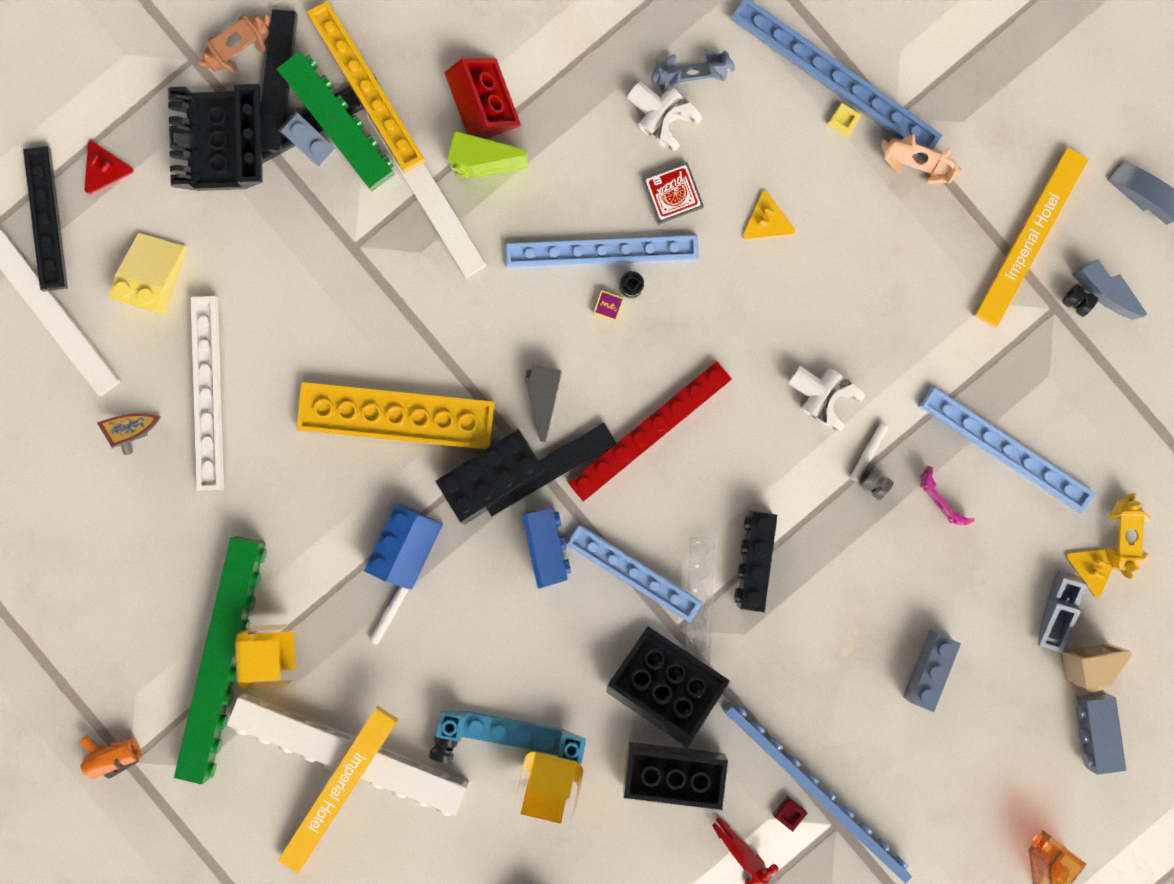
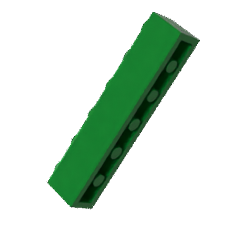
M299 51L278 67L277 70L367 187L373 192L395 175L391 170L394 167L393 163L386 154L382 157L376 150L379 145L371 135L367 137L361 131L364 126L357 116L351 117L347 113L346 109L349 106L340 95L334 96L331 92L334 86L325 75L322 77L318 75L315 71L318 66L311 56L304 57L301 51Z

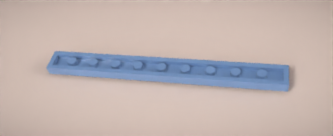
M743 0L732 15L731 20L901 140L905 136L915 135V142L917 144L933 149L943 136L752 0ZM920 152L925 157L928 156L926 153Z
M730 702L726 704L723 708L725 714L905 884L912 878L911 874L907 871L909 865L899 855L894 858L889 853L891 848L881 838L876 841L871 836L873 831L864 822L858 824L853 819L855 814L846 805L840 807L835 802L837 797L828 788H825L823 791L817 785L820 781L810 771L805 774L799 768L802 764L793 755L790 754L787 757L781 751L784 747L775 738L769 740L764 735L766 730L757 721L751 723L746 718L748 713L740 705L737 704L734 707Z

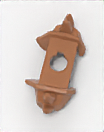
M265 14L262 18L257 15L250 17L243 15L239 17L237 23L220 35L210 37L206 42L207 47L203 52V59L199 60L198 64L205 68H211L213 71L228 69L234 73L237 66L234 62H229V59L253 42H256V49L259 52L266 51L264 43L269 36V15ZM233 33L238 34L241 38L240 44L236 47H227L225 43H227L228 36Z

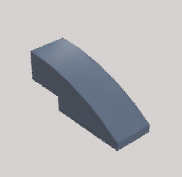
M1126 161L1122 162L1109 177L1108 181L1142 211L1150 210L1166 225L1174 222V188L1151 173Z
M1098 259L1086 264L1072 274L1089 294H1094L1099 298L1098 302L1115 313L1131 320L1147 315V312L1121 274L1110 277Z
M1058 570L1044 610L1038 638L1039 646L1063 652L1081 612L1078 606L1088 585L1082 577Z

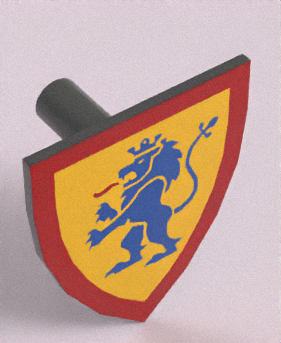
M128 414L97 422V425L111 448L121 446L123 454L129 455L133 453L131 442L148 436L147 433L157 424L161 416Z

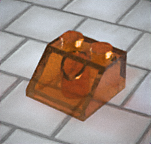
M1044 830L1033 838L1028 849L1033 884H1072L1087 865Z

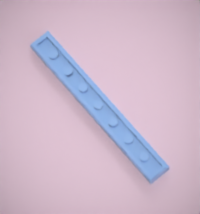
M698 235L505 243L507 268L699 259Z
M931 387L919 405V408L1078 513L1085 511L1096 494L936 387Z

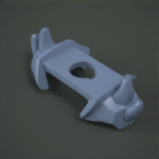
M704 50L703 52L707 58L706 62L677 67L674 65L677 56L673 54L662 62L656 61V68L652 73L651 82L655 83L658 79L661 90H664L666 82H669L670 86H675L680 82L707 78L718 80L720 76L721 80L725 81L727 69L729 68L733 72L735 65L726 50L722 53ZM691 70L699 71V73L695 75L687 74V72Z

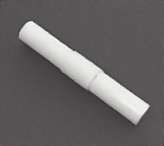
M882 423L879 424L853 470L850 479L859 482L889 427Z
M399 586L369 639L372 643L378 644L407 594L408 588Z

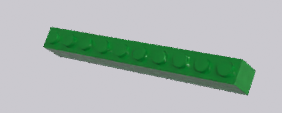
M240 536L230 537L175 769V779L203 785L215 774L217 764L214 763V760L222 746L220 734L227 724L228 716L225 713L227 706H230L233 699L232 683L237 679L235 641L239 633L250 627L248 615L249 611L253 610L256 597L253 594L255 587H258L261 580L259 568L266 558L267 549H264L266 542Z

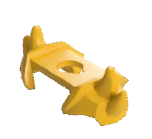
M1131 493L1123 499L1117 500L1115 507L1108 517L1110 521L1118 518L1119 530L1117 552L1111 548H1108L1107 552L1114 570L1120 571L1128 579L1134 578L1132 572L1139 571L1140 567L1138 566L1140 562H1144L1149 557V554L1143 551V526L1145 521L1151 520V517L1147 512L1142 511V503L1135 501L1136 493ZM1129 529H1133L1137 535L1132 545H1129V542L1125 539V533Z

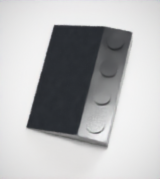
M647 626L608 683L606 693L688 748L730 680Z

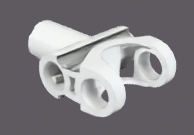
M640 81L634 86L627 97L630 102L646 114L638 124L639 128L647 136L658 142L659 145L673 152L676 151L679 144L669 131V123L675 119H684L697 125L702 119L692 103L688 102L680 92L672 87H669L659 97ZM681 101L683 102L681 106L676 107ZM662 124L661 134L657 133L654 136L653 134Z
M799 365L787 382L809 397L801 408L802 411L837 431H842L845 425L835 415V400L839 396H845L861 402L865 397L858 387L838 372L829 368L823 377L819 379ZM844 380L842 385L845 387L835 391L841 381ZM823 409V416H820L818 419L817 417Z

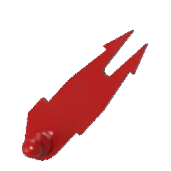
M717 818L716 821L720 827L716 823L712 824L719 839H722L741 867L751 875V878L745 880V884H767L772 878V874L778 873V865L771 864L769 868L766 867L762 858L758 854L755 855L748 845L729 828L730 826Z

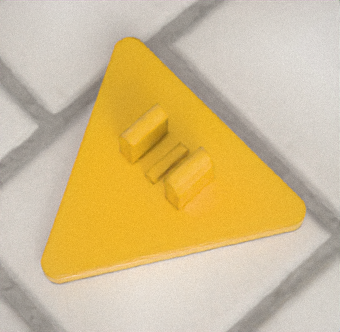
M762 191L743 234V239L793 235L796 230L767 191Z
M1111 548L1115 552L1118 550L1117 548ZM1107 549L1067 553L1066 559L1077 574L1088 584V589L1094 597H1100L1113 569Z

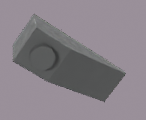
M533 364L532 370L527 369L524 383L528 384L527 389L540 441L546 443L562 371Z

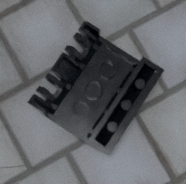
M239 84L234 85V91L192 93L185 86L169 87L168 100L171 102H168V108L187 113V118L180 116L169 117V124H171L169 126V148L174 149L169 151L170 157L188 161V166H170V172L174 173L170 175V186L195 191L248 189L263 183L260 85Z

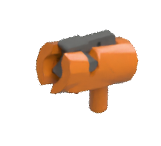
M87 735L79 741L90 753L84 756L83 762L80 765L83 775L88 776L90 779L102 775L111 779L138 763L142 757L139 744L132 737L126 740L111 742L108 747L103 745L97 746Z

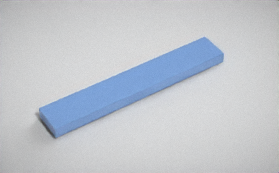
M578 524L566 543L570 548L689 623L703 603L695 596Z

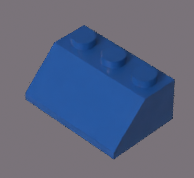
M395 504L364 572L385 582L412 590L443 524L403 504Z
M552 507L524 513L522 516L537 588L547 587L568 580L567 574L571 573L569 559L564 560L562 550H566L564 535L559 536L557 526H562L559 511L554 512Z

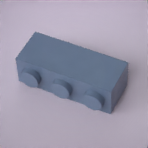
M929 630L903 698L914 705L935 712L961 643Z
M1107 693L1077 696L1078 704H1076L1075 710L1081 724L1079 737L1084 745L1085 753L1082 754V759L1085 767L1097 775L1127 771L1116 697Z

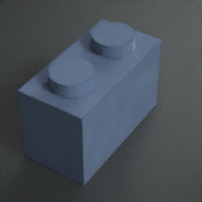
M296 112L278 129L280 133L317 166H320L335 149Z

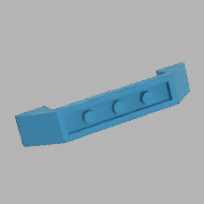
M470 711L440 712L436 733L438 738L459 742L462 737L556 754L558 757L577 761L579 764H582L586 738L562 728Z

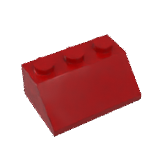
M461 58L444 72L468 135L488 139L521 126L496 58Z

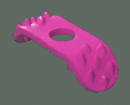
M926 466L920 475V487L924 489L923 491L928 494L948 518L949 523L966 526L975 522V518H965L962 514H956L951 510L934 489L937 484L932 478L933 467Z

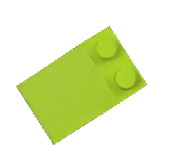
M457 131L454 132L447 158L455 176L466 180L469 177L480 178L525 169L529 166L527 150Z

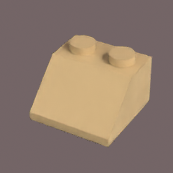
M1109 643L1063 651L1062 659L1066 680L1076 684L1078 687L1086 688L1087 691H1100L1103 689L1102 686L1113 684L1131 658V651Z

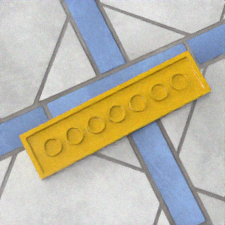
M301 382L296 430L487 449L491 446L495 402Z

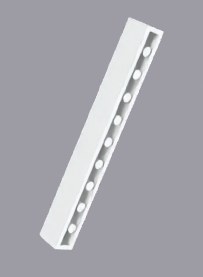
M246 693L237 698L227 724L238 734H250L255 736L257 741L264 744L273 743L278 745L281 751L298 753L306 761L315 762L316 760L332 771H336L357 738ZM380 747L361 776V779L369 781V784L374 788L383 789L384 787L391 790L392 794L397 797H409L414 799L416 804L423 807L432 806L437 808L439 813L446 816H451V814L456 816L469 781L383 747Z

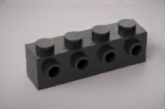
M749 510V515L745 516L744 530H747L746 538L741 543L743 561L742 564L739 563L737 578H740L739 588L735 589L734 602L742 610L765 613L777 514Z

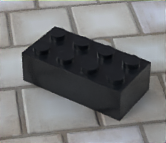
M517 429L435 482L459 522L467 524L547 472L522 432Z
M628 742L623 797L626 799L722 810L728 759L725 753Z

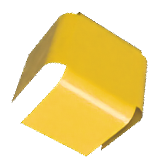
M290 624L253 626L237 635L235 641L237 682L242 689L283 688L293 681L281 680L280 671L296 670L294 631L248 635L249 631L280 630Z
M540 752L528 753L524 760L522 772L525 770L531 771L520 814L561 824L566 799H570L574 781L577 784V794L572 814L573 818L583 776L581 764L577 763V761Z

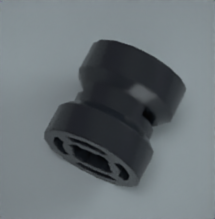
M626 272L620 280L619 289L621 294L628 299L638 297L642 293L644 279L638 272Z
M1075 284L1066 293L1062 303L1067 307H1073L1078 315L1084 317L1094 308L1099 298L1092 293H1086L1084 287Z
M435 733V745L430 750L429 758L444 764L452 763L454 757L453 749L457 746L458 741L438 738Z

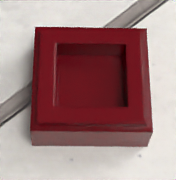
M787 796L772 815L793 832L808 812Z

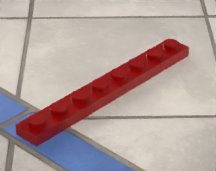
M716 361L568 484L584 502L729 383L732 378Z

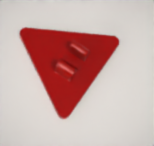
M93 141L88 142L84 188L87 194L104 188L134 172L132 167Z

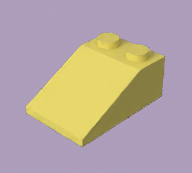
M138 233L115 274L108 298L166 316L186 247Z

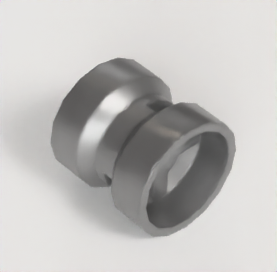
M872 467L861 479L859 485L865 490H870L874 498L881 500L890 491L894 482L888 477L884 478L879 469Z

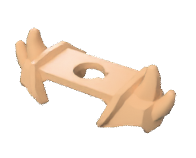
M915 135L905 136L902 140H896L893 137L889 142L885 139L882 140L881 146L885 153L884 159L898 173L902 171L900 163L930 173L932 176L927 179L928 184H950L962 171V168H958L956 162L950 158V148L941 153L919 145L915 142ZM926 153L928 160L924 163H919L914 159L913 154Z

